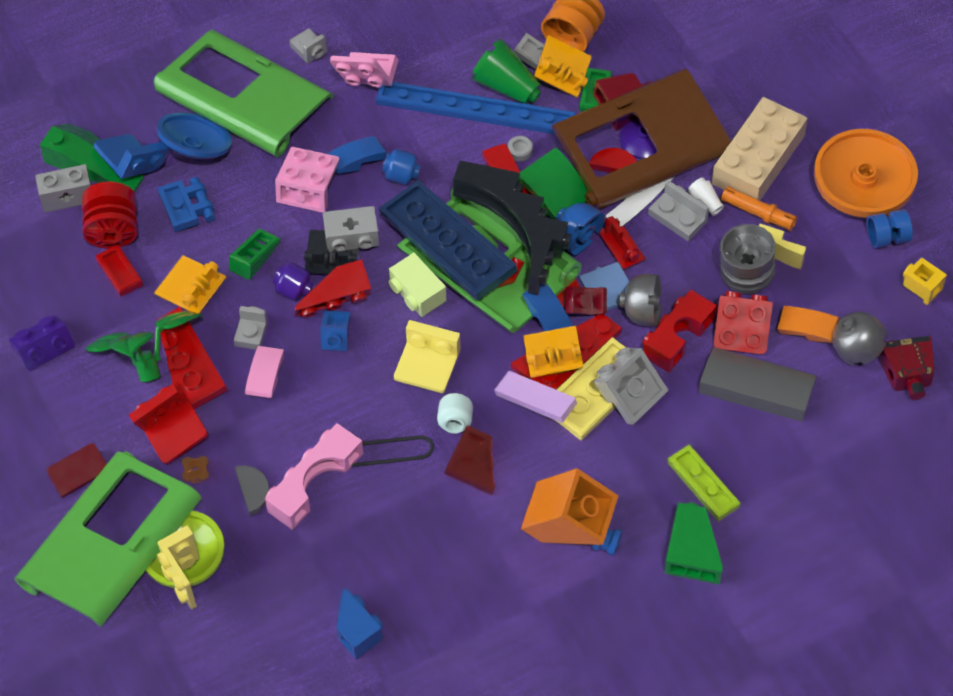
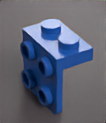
M130 134L97 140L93 145L94 149L121 179L159 170L169 150L163 142L142 146Z

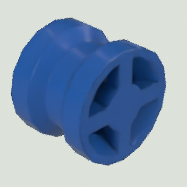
M608 528L604 544L593 545V550H605L608 555L615 556L623 530Z

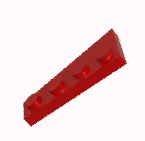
M178 307L173 311L167 313L166 315L183 311L180 307ZM189 321L174 328L164 329L161 332V340L166 353L172 384L187 395L194 409L228 391L227 386Z

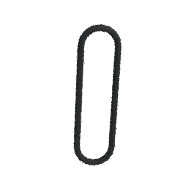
M424 435L362 442L363 446L423 439L429 443L430 450L424 455L353 463L351 467L425 459L434 451V444L429 437Z

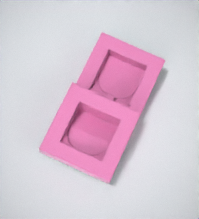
M257 347L246 384V395L272 398L278 383V372L284 359V349Z

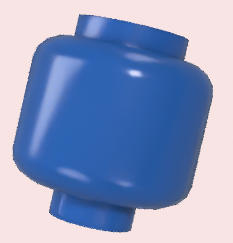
M394 149L391 153L387 152L381 172L385 173V178L389 181L408 185L411 179H417L421 165L416 164L417 157L415 154Z

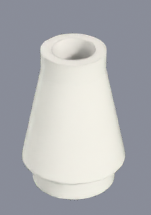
M703 177L699 178L688 188L691 196L702 200L709 207V213L712 216L718 214L724 208L709 180L706 181Z

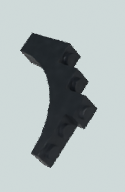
M460 160L453 178V196L472 201L489 209L505 220L517 233L526 248L530 260L528 293L539 295L541 286H546L549 270H547V267L553 266L554 259H561L564 249H569L572 234L568 233L569 222L546 218L547 209L544 208V197L522 193L523 184L520 183V172Z

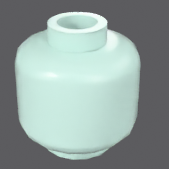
M452 393L440 400L437 421L442 429L455 434L463 432L471 426L473 404L468 397L463 394Z

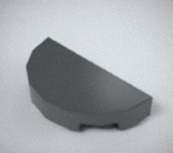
M246 465L234 466L247 510L251 517L259 513L265 505L269 483L265 475L254 467Z

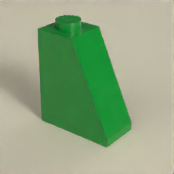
M678 502L664 574L720 585L723 566L706 508L691 502Z

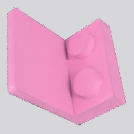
M291 147L275 180L276 202L322 213L325 212L328 207V186L339 164V157Z

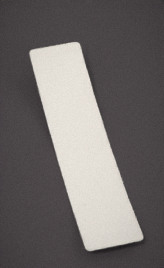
M673 178L627 197L620 205L609 212L606 217L613 216L618 218L620 226H623L647 206L665 188V184L668 181L671 182Z

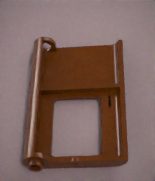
M686 68L551 126L587 187V193H585L587 204L596 207L598 210L721 157L731 143L728 134L691 73ZM635 114L656 147L657 153L602 177L596 176L575 139L628 115Z

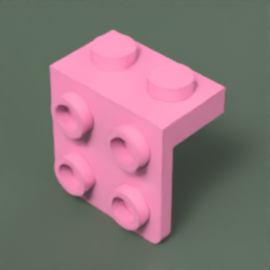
M351 52L349 57L331 56L330 63L349 85L359 86V84H368L373 87H382V85L392 86L399 59L396 55Z

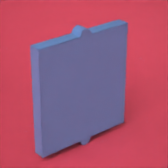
M618 262L602 268L597 267L596 270L579 276L583 287L607 288V310L620 308V293L626 291L629 280Z

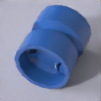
M905 209L890 211L888 216L884 213H879L867 217V232L873 248L886 247L891 242L897 245L912 241V224L909 214Z

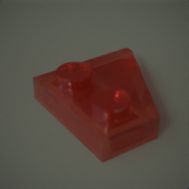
M467 425L444 474L489 495H493L495 483L493 478L492 436Z

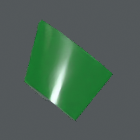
M556 147L520 172V183L533 195L544 197V208L547 209V214L551 219L556 220L557 214L564 207L568 208L576 203H586L585 193H587V188L569 160Z

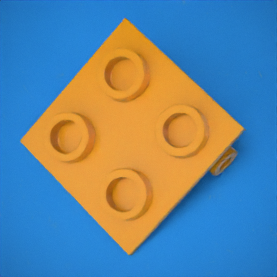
M548 35L534 77L578 98L581 87H584L588 81L585 75L592 56Z
M182 255L154 294L190 312L200 313L227 277L218 272L219 266L213 261L203 265Z
M576 326L523 335L531 378L584 368Z

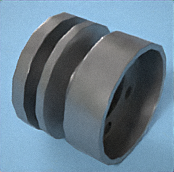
M742 224L731 228L724 234L720 244L721 277L724 284L738 293L754 294L763 291L772 283L775 277V241L770 232L755 224Z

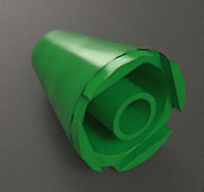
M503 39L497 40L492 44L496 48L491 52L487 50L478 61L472 72L475 75L471 76V78L475 82L523 104H528L529 102L533 104L542 93L539 90L541 84Z

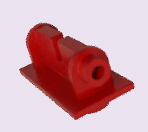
M613 216L608 217L605 220V228L601 229L599 235L621 268L624 270L646 260L624 225L620 226L619 219Z

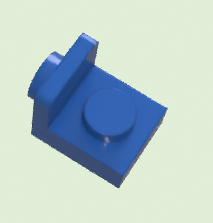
M324 311L320 326L322 350H347L351 312Z

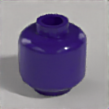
M292 262L287 263L285 266L281 264L272 282L275 284V291L293 301L298 300L301 295L306 296L313 285V282L309 281L310 271Z

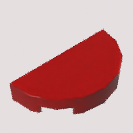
M606 148L593 155L589 165L593 170L611 173L637 161L626 150Z

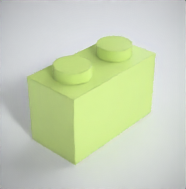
M415 253L389 268L390 280L388 282L391 289L396 294L400 293L411 311L415 310L421 317L447 301L446 286Z

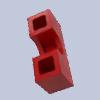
M690 290L684 297L680 296L671 313H666L659 321L658 328L654 332L650 331L643 340L644 353L649 361L670 373L685 355L686 341L680 338L677 333L689 331L701 337L715 320L717 305L693 290Z

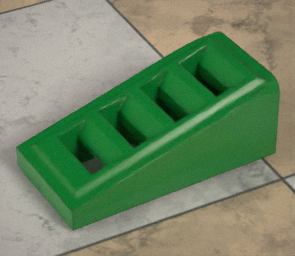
M259 228L229 255V270L250 280L279 245L280 238Z

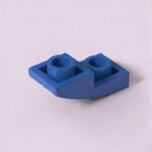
M371 136L349 142L328 154L339 157V164L335 170L339 174L359 171L361 164L364 162L384 160L386 151L376 137Z
M548 284L541 286L539 295L530 294L528 290L522 294L531 315L539 319L544 331L573 326L562 304Z

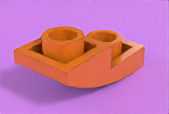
M784 306L778 331L780 334L806 336L808 341L833 343V331L840 319L837 316L820 311Z

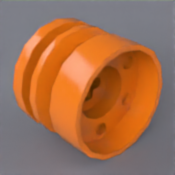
M556 0L541 23V31L546 39L548 35L584 52L604 21L605 10L598 0Z

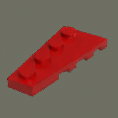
M598 314L576 326L583 364L612 337L616 339L622 332V327L605 314ZM526 355L511 362V369L517 374L555 390L578 370L574 369L531 378Z

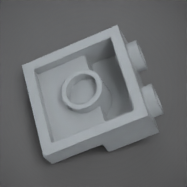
M625 347L616 353L615 357L617 360L612 365L607 364L598 370L597 374L599 377L594 383L607 403H614L626 423L633 425L669 390L642 348Z

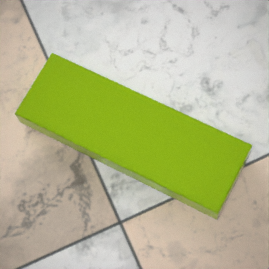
M690 444L668 458L667 463L718 522L740 508L741 503Z

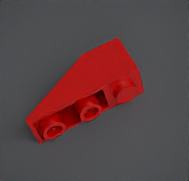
M362 259L337 266L294 307L295 317L302 316V318H308L316 315L318 310L327 308L328 311L342 307V303L365 301L367 296L371 294V285Z

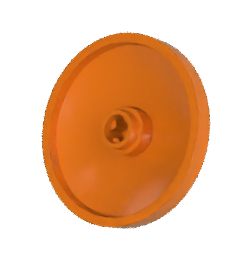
M853 129L833 136L819 150L814 167L815 184L822 197L839 211L863 218L879 213L888 215L890 211L901 209L912 197L918 179L917 163L910 150L897 138L872 129Z

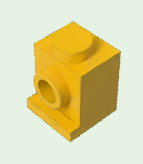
M921 257L915 264L911 263L903 273L905 277L903 286L924 299L923 303L928 305L943 290L947 274Z

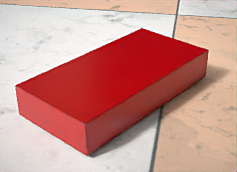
M118 244L95 255L97 263L120 297L143 286L142 279Z

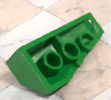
M67 123L52 126L40 143L44 163L59 169L86 164L89 179L95 183L118 182L129 186L136 192L144 180L143 174L121 179L94 149L95 141L101 139L91 131Z

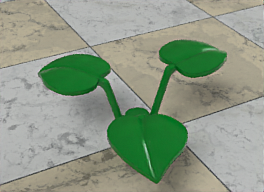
M183 311L166 315L155 322L157 327L155 331L154 354L150 350L141 351L140 346L154 337V333L149 331L138 332L133 335L125 332L111 333L97 339L85 349L86 352H101L113 349L130 356L133 365L136 366L140 382L152 381L161 376L157 361L161 360L159 354L161 332L164 329L179 326L193 318H203L200 313Z

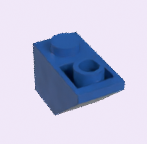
M345 588L341 593L337 621L338 640L355 659H358L383 640V625L374 613L370 615L365 610L366 606L359 595H352Z

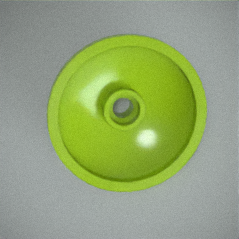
M193 510L177 529L178 531L188 525L194 535L200 558L190 568L181 569L190 582L191 587L204 582L215 573L222 562L225 551L223 535L218 525L207 515ZM156 556L145 571L156 582L167 587L176 588L172 580L168 582L160 568L162 565Z

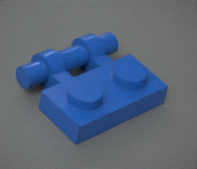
M198 177L191 178L189 181L191 185L184 187L182 180L157 188L174 232L198 225V215H203L207 222H211L216 218L213 203L206 196L207 189ZM190 198H197L198 203L192 205Z

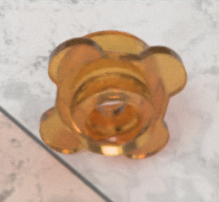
M200 456L199 458L185 457L182 460V466H184L182 479L193 483L206 480L209 477V472L207 471L208 458L206 456Z

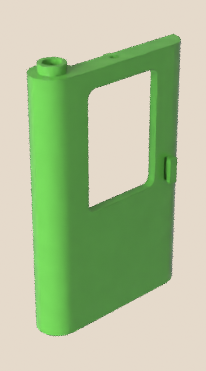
M210 30L166 69L159 72L154 79L157 92L276 157H280L286 151L290 142V133L326 99L332 100L334 98L333 93L215 30ZM211 47L261 75L238 96L231 98L184 73L181 69L189 64L205 48Z
M452 189L451 200L446 204L457 214L463 215L476 225H480L485 232L506 246L508 250L504 254L509 259H512L514 256L525 262L516 281L510 285L494 288L477 301L407 238L399 243L397 247L408 256L415 253L440 280L512 333L517 332L534 317L531 315L522 295L528 290L530 260L526 248L517 233L505 220L489 209L472 201L454 197ZM564 251L561 259L555 258L553 266L547 267V270H549L547 284L556 296L577 278L582 264Z
M127 451L123 453L116 452L14 579L26 592L37 595L41 591L86 615L101 627L157 554H159L160 550L157 542L176 532L202 497L191 486L138 461L131 453ZM127 472L130 474L137 473L167 488V493L125 545H119L84 527Z

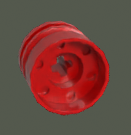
M111 181L91 185L84 191L82 195V232L84 239L93 246L106 249L117 244L119 247H123L133 242L138 234L135 192L125 184Z

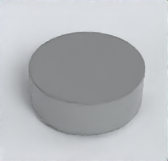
M516 136L508 142V149L515 161H525L532 156L533 144L527 137Z

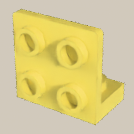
M409 320L406 326L407 343L396 368L394 380L444 393L461 351L460 333Z
M187 525L157 542L160 550L157 557L162 565L160 568L168 582L172 580L176 587L174 591L182 604L187 602L190 608L194 609L197 606L192 588L181 569L190 568L200 558L194 535Z

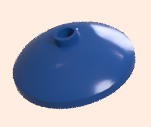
M171 113L160 118L156 130L161 141L177 154L190 159L201 160L220 157L230 150L232 144L231 135L226 129L200 115Z

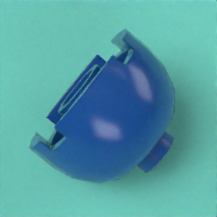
M576 203L568 208H562L557 214L556 220L569 222L568 233L572 234L570 247L565 250L574 255L584 252L593 243V240L590 239L593 233H600L605 222V215L596 207L587 203Z

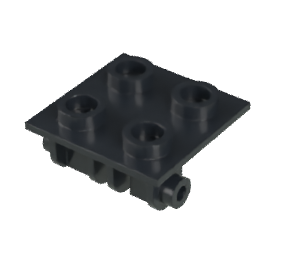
M325 230L309 231L308 248L305 250L304 260L306 261L305 269L310 271V274L328 275L337 266L358 261L359 248L338 252L337 249H334L333 252H329L326 245Z

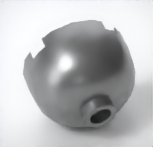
M652 273L640 274L630 280L625 292L620 293V307L625 308L626 315L632 322L641 326H658L662 310V304H659V296H662L660 275Z
M853 312L843 317L835 326L832 335L833 346L845 363L851 366H856L854 363L859 362L867 364L877 358L886 346L884 338L885 334L888 336V332L875 316L867 312Z

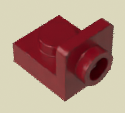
M566 287L565 313L581 315L606 314L607 288Z

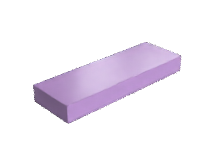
M508 371L495 388L496 396L561 423L565 421L577 404L575 397L511 371Z

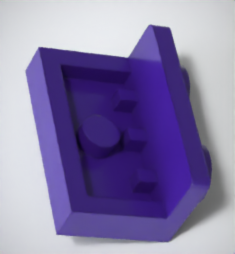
M56 315L44 317L38 324L29 329H22L14 337L8 339L12 348L19 354L29 371L75 346L66 325Z

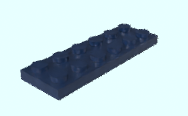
M419 180L379 207L380 215L477 301L518 271L517 265Z

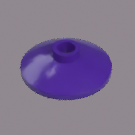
M636 118L623 126L620 132V144L623 150L628 151L635 158L644 159L657 153V149L648 134H643L647 132L640 120Z

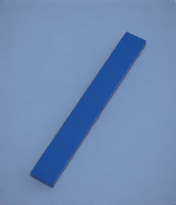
M392 82V86L382 85L376 98V105L555 134L551 127L552 124L576 115V112L397 82Z

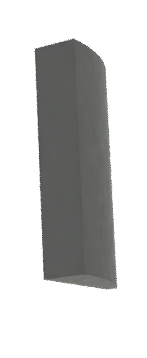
M713 347L700 381L699 393L803 422L817 375Z

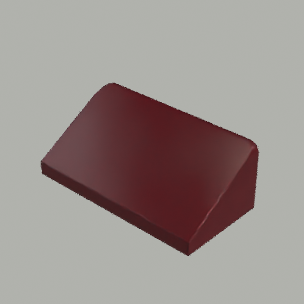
M92 442L46 469L48 478L63 498L95 480L107 464L96 445Z

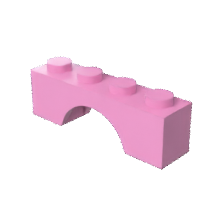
M338 423L331 430L327 429L320 437L316 446L313 449L309 448L304 453L299 464L296 467H291L286 472L283 481L268 491L265 499L267 512L293 530L311 511L309 498L306 494L309 482L315 476L326 471L346 473L352 464L363 455L362 440Z

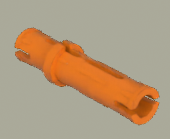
M729 186L726 187L722 194L721 201L764 219V222L767 224L773 223L790 232L795 227L797 216L782 211L773 203L769 205Z

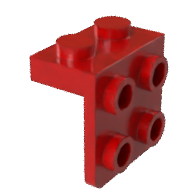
M726 291L725 296L720 295L714 346L725 350L764 354L767 350L773 302L767 301L768 296L752 295V299L741 298V293Z
M174 384L162 388L156 396L147 402L141 403L129 414L132 422L146 433L164 464H170L208 436L207 429L187 395Z

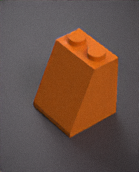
M578 468L537 481L521 530L542 543L604 544L619 495Z

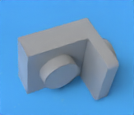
M309 28L289 40L290 47L307 64L321 58L327 52L326 37L323 34L317 37Z
M241 306L239 310L240 321L235 334L234 345L236 347L257 350L258 346H262L268 326L266 311L255 306Z

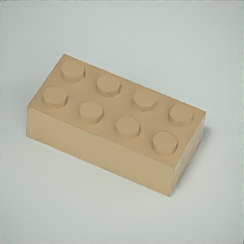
M763 97L714 165L712 185L726 190V187L729 186L741 193L761 200L804 138L808 118Z

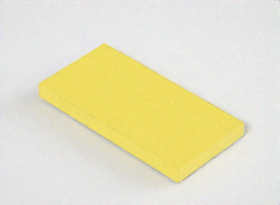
M613 337L583 364L584 368H579L557 389L560 392L575 397L577 401L576 406L563 423L557 422L581 441L616 408L614 403H607L594 383L599 377L597 374L598 370L607 364L612 365L617 360L615 357L616 353L625 348L624 345Z

